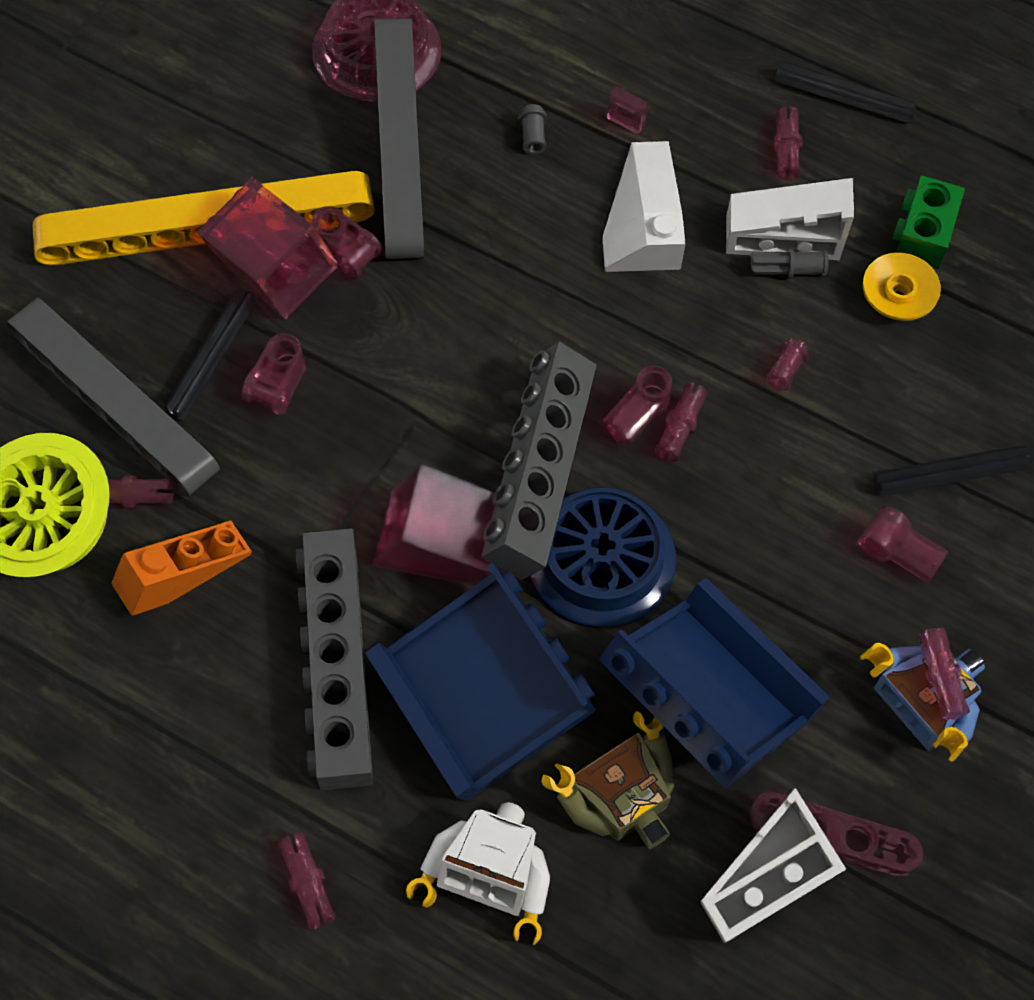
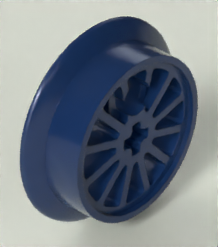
M613 488L586 489L563 498L547 565L545 568L530 575V579L543 601L566 619L592 627L621 626L644 617L664 599L675 576V545L664 521L651 507L639 498L625 491ZM600 513L612 514L608 526H603ZM593 515L595 528H592L582 516ZM623 518L629 521L619 530H614L618 519ZM574 523L582 533L565 528V526ZM635 530L644 535L640 537L626 538ZM557 539L575 544L574 546L553 547ZM598 548H606L607 555H598ZM648 548L651 558L629 550ZM581 557L565 570H562L557 563V560ZM625 563L645 569L646 572L638 578ZM582 570L581 585L571 580V578ZM595 574H602L610 582L606 587L598 588L592 585L590 577ZM619 575L629 586L617 589Z

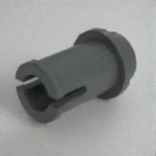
M536 104L524 106L518 116V122L522 126L523 150L530 155L541 154L547 148L544 130L547 114L541 106Z

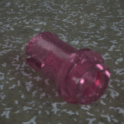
M794 338L788 339L787 342L779 346L780 355L766 377L768 379L767 382L771 386L783 391L790 388L800 365L805 364L809 359L807 345Z

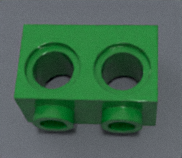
M921 175L916 190L908 188L901 210L907 211L908 214L906 219L899 217L892 240L899 241L896 253H907L917 256L931 267L939 269L950 243L965 188Z

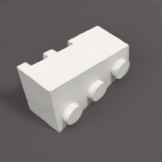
M853 178L731 194L726 215V254L751 255L754 252H786L788 248H793L794 252L827 251L829 260H840L854 218Z
M795 788L700 903L721 939L726 943L846 870Z

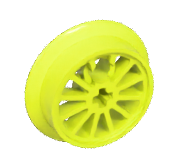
M36 433L17 438L0 447L1 573L15 577H37L63 570L84 558L101 537L109 507L108 479L100 460L80 441L56 433ZM59 468L66 469L55 485L57 470ZM44 469L41 486L38 485L34 473ZM25 478L28 487H25L19 482ZM78 478L81 485L69 491ZM11 496L15 498L20 496L16 505L6 508V503ZM82 500L81 506H71L76 502ZM67 517H79L73 525L65 520ZM2 518L10 521L9 524L1 527ZM60 527L70 531L63 539L59 533ZM21 532L12 546L6 543L9 538ZM48 534H50L53 543L47 548ZM34 540L33 551L27 550L29 545Z

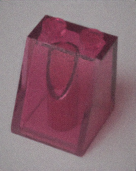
M253 177L242 188L238 189L233 197L215 215L211 216L206 224L197 232L211 251L285 320L339 266L314 226Z
M420 465L391 491L372 565L475 586L492 574L488 568L491 562L483 559L481 555L485 544L483 533L492 518L495 508L493 504L495 493Z

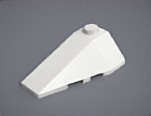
M669 141L632 142L603 233L605 272L681 270L685 249V235Z

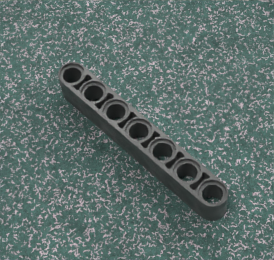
M374 19L386 259L424 258L412 19Z
M40 298L34 299L6 322L10 332L30 353L185 496L190 497L220 470L215 459L202 445Z

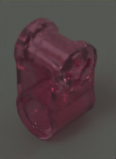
M330 206L323 207L313 215L312 230L315 248L349 278L357 279L361 275V269L373 258L378 259L383 255V247L378 239L371 232L363 229L351 220L340 209ZM334 230L335 232L326 233L325 231Z
M286 333L277 334L267 342L258 362L244 382L241 394L243 401L250 403L254 400L271 407L272 412L278 415L285 412L293 392L306 370L301 344L296 337ZM283 356H294L289 361H278Z

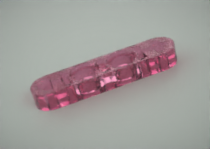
M766 792L755 799L749 811V820L756 832H759L766 824L765 814L759 812V810H765L768 804L776 807V812L788 797L787 795L777 792ZM804 801L811 814L821 819L824 823L825 836L840 859L894 876L909 875L920 865L923 858V848L920 841L914 835ZM852 829L864 832L869 840L868 849L863 852L851 850L845 841L846 832ZM879 837L884 838L881 847L894 850L898 844H902L905 846V853L911 856V858H907L903 864H899L896 862L897 855L886 850H882L879 858L874 857L873 854L879 845Z

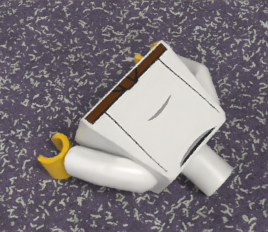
M508 802L500 805L496 815L484 810L474 811L468 821H459L437 834L420 868L423 871L422 877L416 878L408 884L406 889L407 897L412 900L416 889L425 885L428 888V895L424 899L422 906L424 908L431 906L437 897L433 883L435 878H438L437 887L516 916H519L522 909L525 911L524 918L514 927V939L518 942L520 927L523 924H530L536 931L533 945H535L542 935V929L537 922L538 914H543L550 874L543 851L534 846L536 832L533 828L522 824L525 816L522 808Z

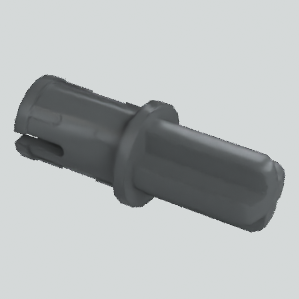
M788 248L786 252H754L750 258V269L754 275H786L788 279H792L793 275L826 276L828 273L829 258L827 251L794 252L793 248Z

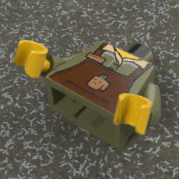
M636 711L633 716V722L637 727L646 732L643 738L638 732L576 774L567 766L555 764L561 773L560 782L555 784L550 776L543 775L542 784L549 790L559 792L557 798L575 825L600 836L610 834L617 841L636 830L648 849H652L670 835L658 814L668 807L671 798L670 794L674 789L673 764L665 733L661 731L664 726L655 717L650 724L645 725L642 714Z

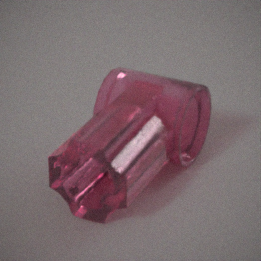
M648 366L639 372L636 377V383L602 421V426L613 439L620 444L630 445L655 415L667 409L670 403L672 378L669 372L660 366ZM648 387H656L659 388L662 392L658 394H650L646 392L645 389Z
M888 506L881 507L859 537L858 544L860 548L870 557L882 562L891 560L924 582L929 583L949 551L913 530L910 520L900 511Z

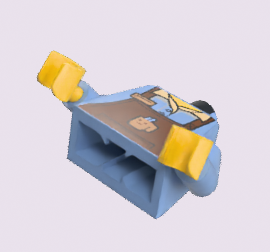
M881 643L872 645L860 658L861 660L868 659L874 664L875 668L870 671L872 677H877L883 671H886L875 685V691L927 751L942 745L951 753L948 760L951 762L955 761L972 738L980 710L975 699L982 691L973 678L985 669L981 657L975 651L967 649L957 658H954L941 645L930 650L924 646L888 648Z

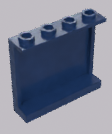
M493 562L488 565L492 574L388 648L378 643L365 653L455 796L467 802L596 711L589 700L595 695L594 691L581 673L576 676L571 674L565 665L571 659L556 637L549 641L541 628L547 625V623L533 603L527 607L518 596V593L524 589L510 569L502 572Z
M708 578L697 583L684 602L632 634L627 635L622 629L618 631L599 659L725 789L808 725L830 699L803 670Z

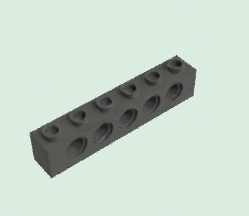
M560 341L545 351L540 350L530 363L529 369L532 373L529 384L521 396L523 406L520 417L512 428V436H514L512 446L502 464V468L505 470L501 485L493 497L495 508L492 518L483 533L485 544L481 557L491 563L493 562L505 571L510 569L513 575L521 580L545 568L547 565L597 364Z
M353 529L303 533V548L296 549V563L298 574L305 573L306 587L298 588L300 613L307 612L308 626L300 627L302 652H309L310 667H303L302 669L304 692L312 693L313 708H305L307 735L314 734L315 750L307 751L309 777H317L320 790L372 786L373 773ZM326 573H334L338 575V577L330 583H322L318 581V579ZM327 612L341 614L339 619L332 623H325L320 620ZM331 651H339L344 654L342 659L336 663H326L322 660ZM335 691H340L347 695L345 700L337 705L325 702L327 695ZM342 732L350 736L348 742L343 746L332 747L327 744L329 737L335 733Z

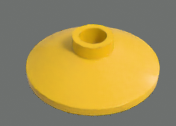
M889 253L880 256L868 266L863 277V292L869 304L880 314L894 320L910 321L924 317L934 309L941 293L940 281L934 269L921 258L907 253ZM894 291H899L903 295L897 294Z

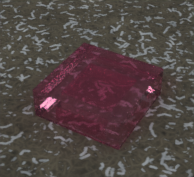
M616 86L609 96L607 118L635 134H639L645 126L648 102Z

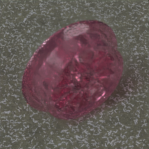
M337 0L326 13L324 21L315 34L312 44V58L318 74L332 89L353 99L378 102L374 19H412L413 41H416L413 44L416 90L432 77L439 65L442 52L439 33L432 21L424 14L421 7L414 0ZM356 54L352 60L348 59V57ZM367 61L373 65H365L364 62Z

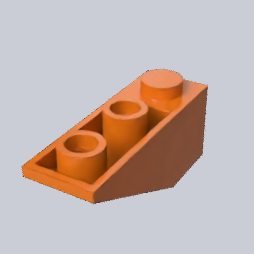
M230 520L123 553L111 584L131 616L169 604L250 556L252 551Z

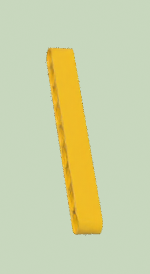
M349 171L44 214L36 217L32 222L35 259L41 264L61 265L361 222L371 218L375 212L370 179L364 172Z

